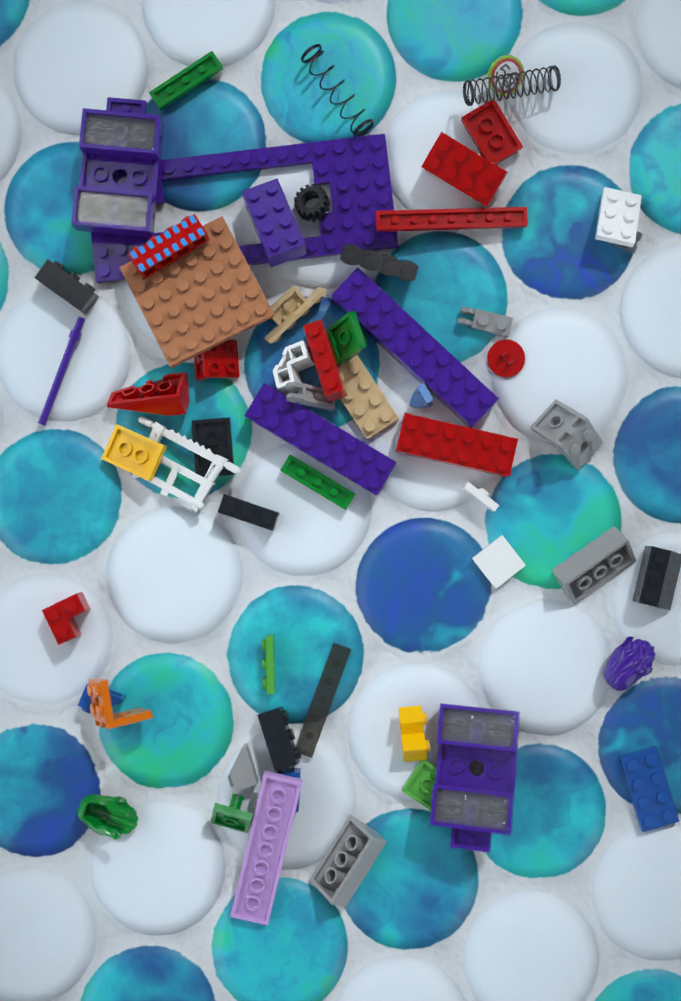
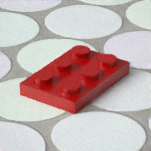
M495 100L494 102L488 101L461 117L460 121L480 154L497 165L523 149L521 142Z

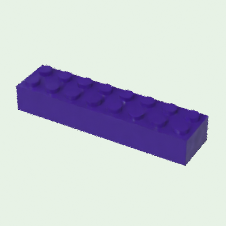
M263 383L244 415L250 421L377 496L397 463L301 404L287 401L286 395L266 383Z

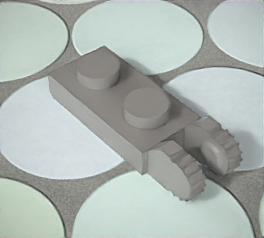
M460 308L461 313L474 317L473 321L459 318L457 320L458 324L471 327L474 330L509 337L513 321L512 317L479 309Z
M289 382L285 384L286 390L290 392L299 391V394L288 393L286 395L287 401L292 403L299 402L300 404L329 411L335 409V401H328L323 388L305 383Z

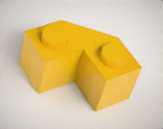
M421 705L398 707L404 762L427 760L430 744L429 740H425L424 725L427 724L426 713L422 712Z

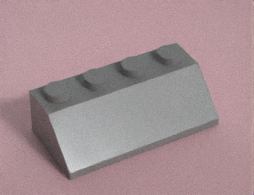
M614 526L594 541L588 543L583 549L574 553L563 563L558 564L552 572L561 588L575 605L634 564L636 559L629 540Z
M350 815L309 879L310 882L332 905L346 907L387 841L376 830Z

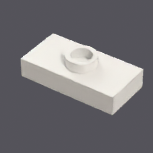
M470 482L463 486L462 489L490 511L495 512L499 507L496 502L488 497L490 494L483 488L477 489Z

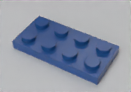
M652 746L618 756L640 830L646 832L680 822L658 748Z

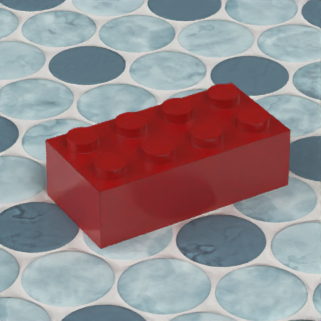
M443 132L439 134L421 166L486 207L489 206L508 174L506 170Z

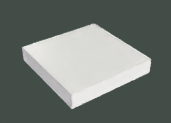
M503 535L472 557V560L495 589L526 566Z

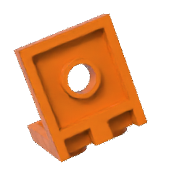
M100 678L88 679L87 692L92 700L90 712L94 716L95 726L100 725L101 728L111 729L153 718L152 710L139 707L113 713L108 680Z

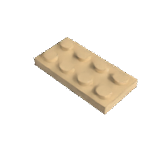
M358 355L339 366L348 395L340 398V400L367 440L399 419Z

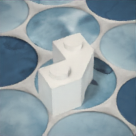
M303 340L285 347L281 361L273 370L277 389L285 395L293 393L286 390L285 384L289 382L302 384L299 371L315 365L310 347Z

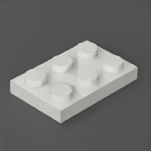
M604 187L595 239L633 247L636 240L642 195Z

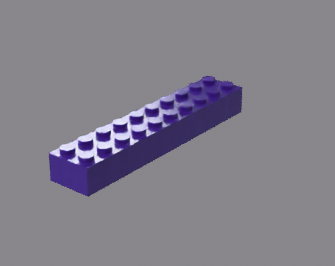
M358 267L331 295L332 301L346 314L349 311L356 312L360 327L421 384L424 383L427 389L467 427L472 428L499 399Z

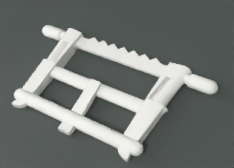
M144 416L139 417V423L152 428L149 436L150 439L159 443L162 436L212 462L205 477H202L163 456L160 463L172 470L166 482L155 476L152 482H150L162 489L160 494L167 497L171 493L191 504L193 510L198 512V509L204 508L203 501L216 484L214 481L223 467L235 474L241 472L240 467L227 462L228 459L213 454L210 448L206 450L204 445L199 446L198 442L194 443L192 439L188 440L186 436H181L179 432L175 433L173 429L167 430L165 426L156 421L154 423ZM178 473L200 484L195 497L173 486ZM134 474L131 476L133 478H139V476Z

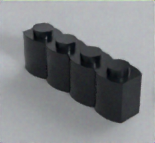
M349 243L343 244L340 259L348 265H360L362 268L370 271L378 270L387 276L396 275L405 281H414L419 268L410 260H398L389 254L380 255L372 249H361L357 245Z

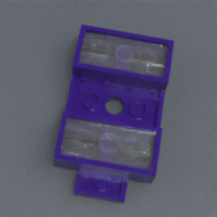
M107 97L106 110L82 109L79 148L83 154L80 184L75 186L71 225L77 231L150 238L154 236L164 122L160 115L146 114L147 102L145 100ZM118 170H124L128 175L127 180L122 184H118L113 180V175Z
M440 703L437 736L439 749L436 783L433 784L430 825L451 828L450 847L490 853L492 833L512 834L520 727L519 711ZM474 760H479L484 764V772L480 776L473 775L469 770V765Z

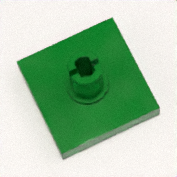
M349 311L326 329L337 364H344L367 347V335L362 333L356 312Z
M232 794L229 806L215 803L211 818L212 824L248 833L253 813L240 810L244 800L242 795H239L238 801L235 803L238 794Z

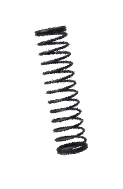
M556 65L548 66L547 69L542 67L540 70L535 68L533 71H520L519 74L513 72L512 75L510 73H507L505 76L500 74L498 77L494 75L491 78H478L477 81L474 79L465 80L463 84V98L467 106H472L474 99L478 105L480 104L481 95L483 102L487 103L488 94L490 101L494 102L495 93L498 101H501L502 95L508 100L509 94L514 99L516 93L519 97L523 96V92L526 96H529L530 91L533 95H536L537 90L542 94L544 88L547 93L550 90L555 92L559 90L561 85L560 70ZM542 69H545L544 77L541 73ZM552 69L557 79L556 89H554L552 84ZM536 70L539 71L537 74V78L534 74V71ZM527 72H532V73H531V76H530V80H529V77H528V75H527ZM546 72L548 73L549 91L545 84ZM521 73H524V74H525V75H524V78H523V81H522V78H521V76H520ZM539 73L541 74L543 81L542 92L540 91L538 84ZM514 74H517V75H518V76H517V79H516V83H515V80H514V78H513V75H514ZM507 75H510V76H511V77H510L509 84H508V81H507V79H506V76H507ZM532 75H534L536 82L535 93L532 90ZM500 76L504 77L502 86L499 80ZM525 76L527 77L529 84L528 94H526L525 91ZM492 78H496V79H497V80H496V84H495V88H494V84H493V82H492ZM518 78H520L522 85L521 95L518 92ZM485 79H489V80H490V81H489V85H488V89H487L486 83L484 82ZM511 79H513L515 87L514 97L511 93ZM478 80H482L481 91L477 83ZM504 80L506 81L508 89L507 98L504 94ZM497 82H499L501 90L500 99L497 95ZM490 83L493 87V100L490 96ZM483 84L486 89V101L483 97ZM476 85L479 91V103L476 98ZM469 86L471 91V102L469 99Z

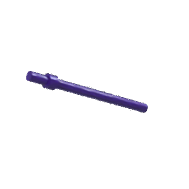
M78 316L74 329L70 331L68 336L70 338L38 421L41 425H46L76 343L80 341L82 335L80 332L85 322V319Z

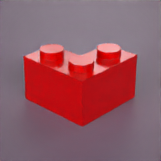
M83 592L76 593L42 610L58 645L81 635L74 617L90 609Z

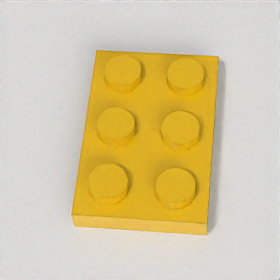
M116 424L101 459L152 482L167 446Z

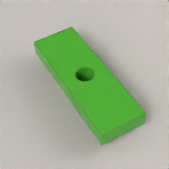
M267 634L265 639H262V651H266V658L262 659V668L266 670V677H263V689H267L268 694H275L274 634Z

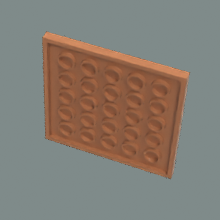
M223 216L203 225L210 241L144 280L132 261L119 267L170 368L275 317Z

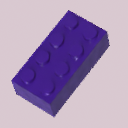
M278 178L242 191L244 204L270 267L306 255L305 242Z

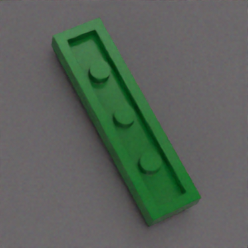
M211 51L151 90L149 94L161 111L222 71L223 66L213 51Z
M292 455L288 456L280 470L344 510L347 509L355 496L354 492Z

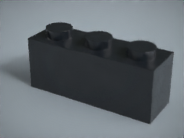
M47 259L34 278L86 315L99 297L95 293L96 289L87 282L83 285L79 282L81 278L73 272L69 274L65 272V267L56 260L53 263Z
M226 494L223 495L218 509V513L271 531L275 530L280 515L279 512Z
M283 706L258 714L257 716L275 772L300 763L301 753L299 748L295 747L293 741L295 740V734L293 729L289 728L287 710H284Z

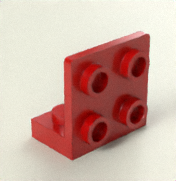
M229 339L195 356V381H203L208 378H238L240 374L237 340Z

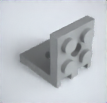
M557 399L530 426L535 433L559 447L571 466L576 470H579L603 444L602 439L586 416ZM561 420L558 425L553 426L556 421Z

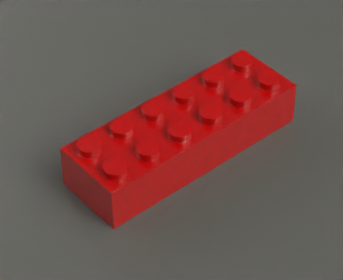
M404 413L395 452L497 476L510 477L518 439Z

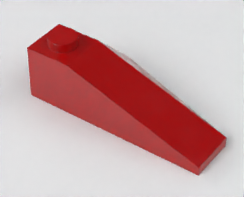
M187 372L167 374L162 376V380L156 382L148 380L145 381L146 384L137 388L130 386L112 392L107 402V407L166 416L186 414L190 403Z

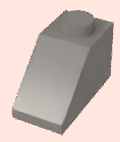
M248 743L243 745L230 770V775H228L229 784L231 787L234 786L235 791L257 785L259 781Z

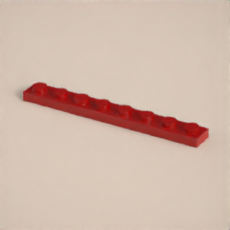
M527 207L375 211L376 232L526 228L528 226Z

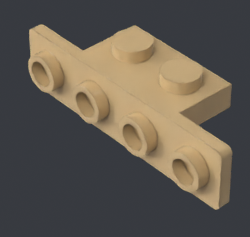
M293 285L270 306L275 314V317L272 319L277 326L264 339L270 344L277 342L286 329H291L300 316H305L314 303L317 304L324 298L323 295L326 293V290L318 287L305 298L296 286Z

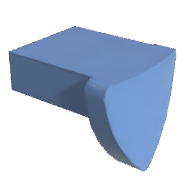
M424 383L418 386L413 393L409 403L410 407L420 409L433 405L434 399Z

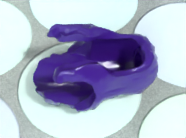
M629 636L624 643L614 649L603 672L604 679L609 686L618 691L627 690L636 681L652 672V664L656 653L654 652V646H651L648 641L640 639L632 641L634 637Z

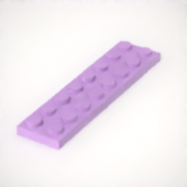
M264 770L230 917L268 926L303 779Z

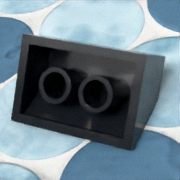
M645 546L632 601L671 610L681 567V554L654 546Z

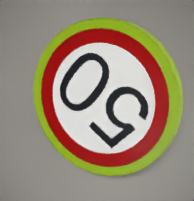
M504 55L492 63L488 71V77L491 78L494 75L498 77L500 74L505 76L507 73L512 75L513 72L519 74L520 71H524V68L518 58L512 55ZM521 73L520 76L523 81L524 73ZM517 74L513 75L515 83L518 76ZM507 75V76H506V79H507V81H508V84H509L510 77H511L510 75ZM502 76L499 77L501 86L504 78ZM492 78L494 88L497 80L496 78ZM518 78V88H519V87L521 86L520 78ZM511 79V93L513 94L515 87L513 79ZM504 80V94L508 96L507 84ZM497 82V95L501 96L500 85Z

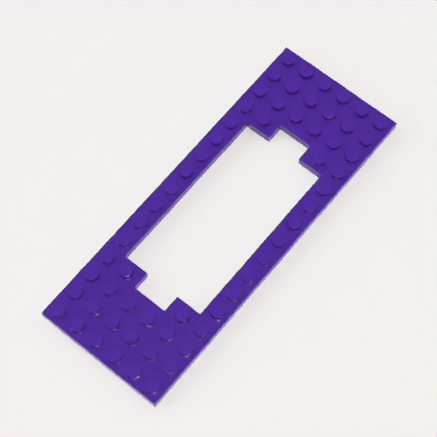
M385 134L161 160L157 205L165 204L162 181L312 164L314 184L316 186L330 184L333 212H327L325 217H321L322 220L319 221L321 236L303 238L306 246V255L293 260L340 255L343 244L348 243L357 245L361 249H372L374 251L398 248L397 232H376L375 211L394 210ZM118 170L113 175L114 182L118 184L124 183L128 178L127 172L124 170ZM91 232L96 282L107 283L126 280L119 267L130 262L131 259L128 253L134 247L147 243L150 237ZM163 232L154 233V236H158ZM261 243L239 246L249 266L269 263Z

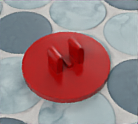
M509 339L500 340L489 349L487 363L490 370L497 376L512 377L522 370L525 364V353L517 342Z

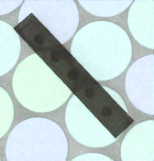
M333 642L295 746L299 748L302 755L313 757L351 652L349 647Z

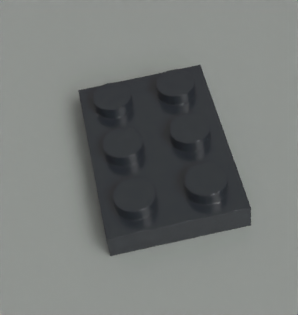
M230 417L192 420L193 442H198L199 446L204 445L206 450L210 448L213 454L228 459L227 462L234 464ZM194 453L196 474L205 477L212 462ZM223 467L218 476L235 475V473Z

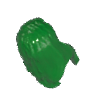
M90 794L80 801L79 808L77 809V816L90 829L101 836H108L114 840L120 839L122 834H129L136 828L137 820H139L137 811L127 803L125 798L120 796L112 797Z

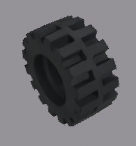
M311 184V186L305 185L306 188L301 187L300 192L297 191V197H294V206L303 220L316 222V219L320 221L322 220L321 217H325L327 215L326 212L330 210L328 195L319 185L317 187L315 184ZM313 198L319 199L318 204L313 208H305L309 200Z

